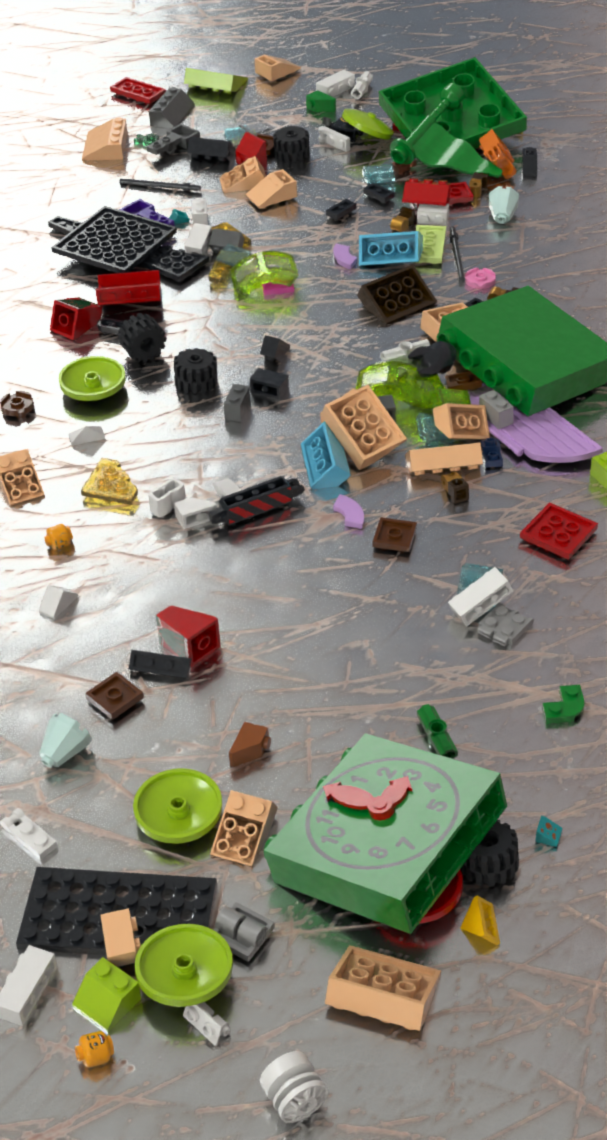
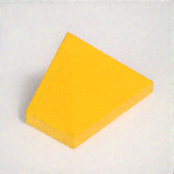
M477 895L473 898L460 928L498 945L500 944L493 904Z

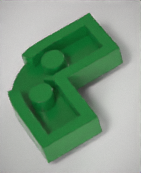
M580 685L560 686L559 694L561 701L542 704L546 724L572 722L576 716L584 711L585 702Z

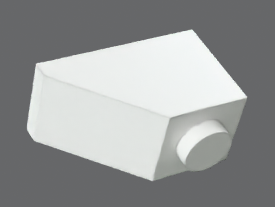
M192 497L174 503L176 518L183 529L209 522V512L217 508L215 502Z

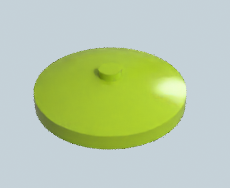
M349 108L344 109L342 113L345 121L369 135L390 140L394 134L393 130L377 118L374 113Z
M88 356L76 359L64 366L59 373L58 381L61 391L68 397L76 400L93 401L104 399L117 393L124 386L126 375L123 365L117 360L105 356Z
M185 768L170 769L155 774L141 785L133 802L134 817L142 832L150 838L171 844L186 843L204 836L214 828L222 813V795L217 784L206 774Z
M178 924L157 931L144 941L135 958L136 979L142 991L156 1002L176 1007L193 1006L213 998L227 985L233 970L232 952L227 941L216 931L196 924Z

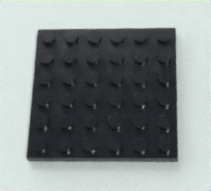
M104 205L54 244L51 250L53 253L108 271L127 273L175 235L177 227Z

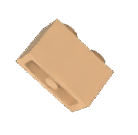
M129 908L101 914L108 961L116 967L135 963L136 954L141 947L140 939L135 938L134 931H138L136 916L131 917Z

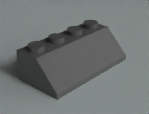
M169 87L149 110L150 126L171 129L179 125L195 106V103L182 89Z

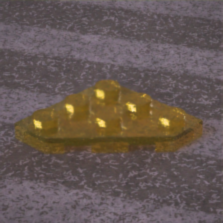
M101 457L80 490L81 496L132 505L138 495L136 485L131 482L129 475L121 468L119 461Z

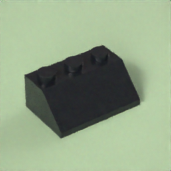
M197 137L189 138L187 154L194 160L203 158L206 161L217 160L218 162L225 163V161H231L236 153V148L230 141Z

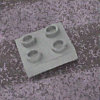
M235 902L231 908L225 906L220 911L213 930L227 941L233 954L249 962L274 930L275 922Z

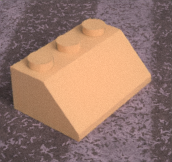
M446 403L433 408L435 426L449 439L485 440L490 438L485 405Z

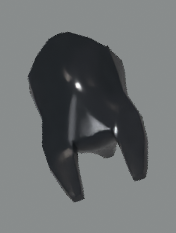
M438 341L430 346H422L413 350L407 357L409 359L420 358L414 374L415 378L433 377L438 373L444 374L450 371L456 358L455 347L448 342Z

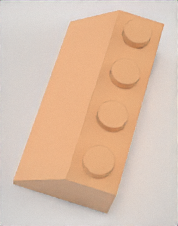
M481 443L409 450L405 454L409 473H414L415 476L425 475L427 471H432V474L443 473V470L450 469V472H457L465 467L468 470H475L483 464Z

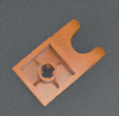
M491 129L479 139L481 143L479 147L491 163L502 169L504 178L509 179L517 172L513 165L515 160L507 146Z

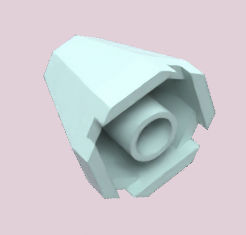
M498 186L489 192V208L496 222L499 224L507 223L518 208L519 193L511 187L503 189L502 186Z
M63 713L54 714L49 720L40 749L41 762L50 768L52 766L59 767L89 745L92 740L89 731L85 728L81 731L79 729L81 724Z

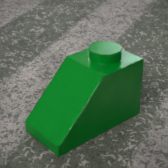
M317 90L306 95V107L315 112H335L336 98Z

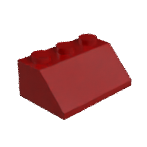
M410 178L405 182L402 202L446 206L450 201L451 183H447L446 180L433 182L432 179L418 181V178Z

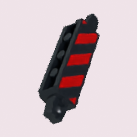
M279 476L222 497L219 500V507L209 512V520L212 524L225 522L229 526L291 503L294 497L304 493L305 488L302 484L299 485L298 479L286 480L284 477Z

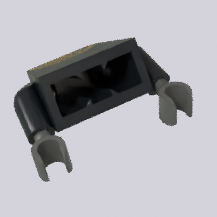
M323 116V125L350 137V142H356L358 135L362 136L364 134L363 131L345 121L343 117L332 123L331 118Z

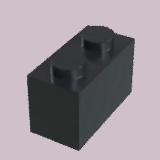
M258 368L249 379L251 393L281 400L289 390V375Z

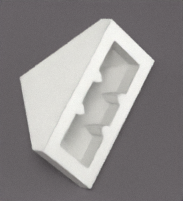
M85 426L68 433L72 446L106 439L102 426Z

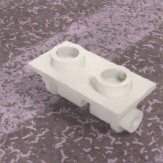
M205 1002L186 1006L183 1016L214 1046L218 1045L221 1035L226 1037L231 1032L228 1022H225L219 1015L212 1017L214 1011Z

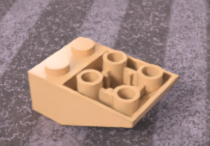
M264 54L255 58V73L269 81H276L278 78L285 77L301 69L300 66L278 57Z
M254 156L248 158L241 165L235 166L233 170L224 173L220 177V182L224 193L247 191L263 180L266 174L263 166Z
M283 169L268 174L246 193V197L258 208H265L272 204L291 200L297 197V181Z
M28 448L0 456V486L10 506L45 496Z
M231 790L210 855L253 867L272 828L278 807L272 801Z

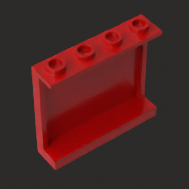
M159 270L97 275V306L161 300Z

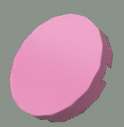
M473 268L466 272L465 282L472 288L486 289L495 284L496 275L488 268H483V270Z

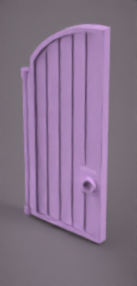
M482 383V387L475 391L466 390L457 394V396H451V403L479 405V395L494 389ZM513 406V424L501 429L496 428L487 420L489 432L518 457L524 453L530 459L536 461L567 463L590 459L603 453V447L551 408L527 416L517 407Z

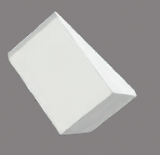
M48 584L39 607V613L55 619L78 597V594L64 587Z

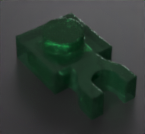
M137 134V138L134 137V144L142 143L143 146H148L158 141L160 137L154 134H146V136Z

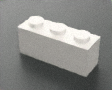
M346 70L339 71L316 82V91L319 90L334 97L355 86V74Z
M494 567L461 593L454 596L448 603L454 614L467 627L511 594L513 589L509 581Z
M29 945L26 951L19 956L15 969L8 974L5 985L0 992V1019L20 1026L25 1024L58 968L54 953Z

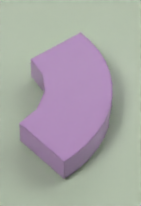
M336 243L333 248V257L339 265L351 269L356 264L357 257L349 253L350 246Z
M339 494L333 505V510L344 516L345 526L363 529L364 512L361 506L353 499Z

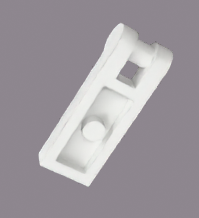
M325 126L318 128L320 133L319 142H325L345 152L350 151V137Z
M20 808L15 809L10 817H5L0 821L2 827L40 860L58 847L57 841L29 819Z

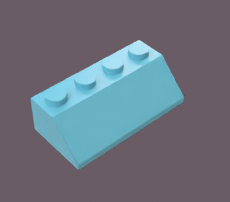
M419 231L359 235V266L419 262L423 251V235Z
M324 421L301 443L312 489L338 487L351 475L344 448Z

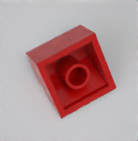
M246 132L236 149V163L241 165L248 158L256 156L263 168L267 167L266 141Z

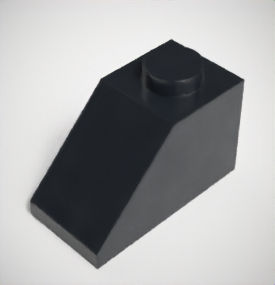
M522 148L521 165L523 178L537 177V148Z
M265 335L260 355L264 356L266 361H280L291 345L279 338Z

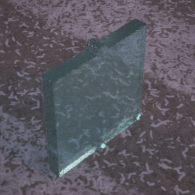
M247 126L224 129V137H226L227 141L242 140L246 132L250 133V131H248Z
M227 244L223 250H220L216 261L240 269L244 262H247L251 251Z

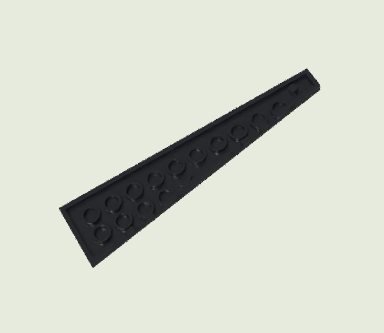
M58 215L47 221L48 227L66 235L83 223ZM167 245L160 246L139 265L150 270H159V274L180 282L210 261L209 256L195 252L191 254L185 253L184 249H179L178 251L174 250L172 246Z

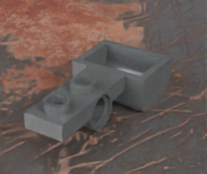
M179 124L166 131L167 136L148 145L147 151L159 155L163 152L173 154L176 150V145L188 149L189 138H200V131Z

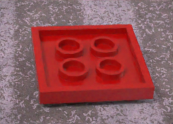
M549 502L520 532V538L569 560L597 530L598 523Z

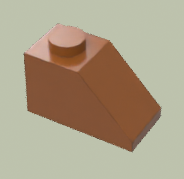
M248 722L243 723L229 751L230 767H237L262 757L265 749L268 750L271 744L268 727Z

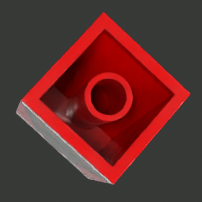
M81 297L54 300L49 331L76 340L95 326L98 320L101 319L103 306H97L96 303Z
M172 605L156 615L159 644L175 656L192 658L190 667L221 647L218 618L215 616Z

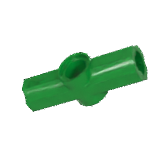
M429 704L422 705L417 710V717L427 734L428 743L434 747L438 755L454 759L458 756V750L447 732L446 722L440 719L434 706Z

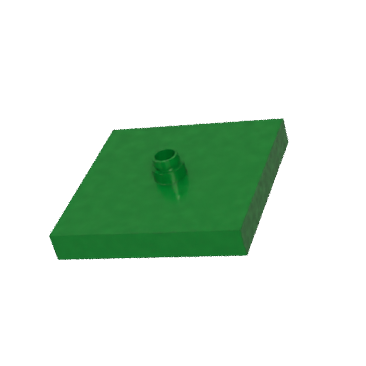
M476 57L378 91L379 105L406 139L424 118L430 115L442 102L440 92L449 83H454L461 87L465 95L464 100L457 108L447 107L435 123L441 125L452 136L467 141L474 149H477L481 145L479 139L491 129L500 139L527 130V116Z

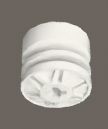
M292 1051L276 1058L266 1067L259 1079L261 1088L266 1096L273 1101V1107L278 1111V1115L285 1123H294L310 1116L324 1103L328 1095V1088L321 1081V1077L314 1072L313 1065L302 1051Z

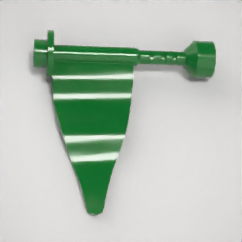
M454 83L447 84L440 92L442 102L430 115L424 118L406 140L398 138L390 144V156L397 164H411L417 158L420 162L430 167H448L469 175H473L476 172L497 178L502 176V169L483 159L471 144L452 136L441 125L435 123L447 107L457 108L464 100L463 90Z

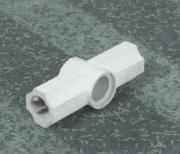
M365 71L361 77L356 78V85L351 91V96L354 99H360V97L368 92V86L373 80V75L369 71Z
M427 339L414 343L401 342L396 348L382 351L380 358L384 366L397 362L407 364L413 361V359L407 357L413 350L422 346H430V343Z

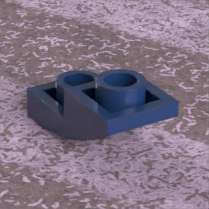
M495 438L480 440L485 468L503 467L499 440Z

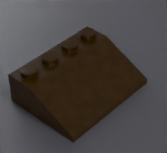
M413 264L363 284L357 294L363 306L385 325L438 302Z

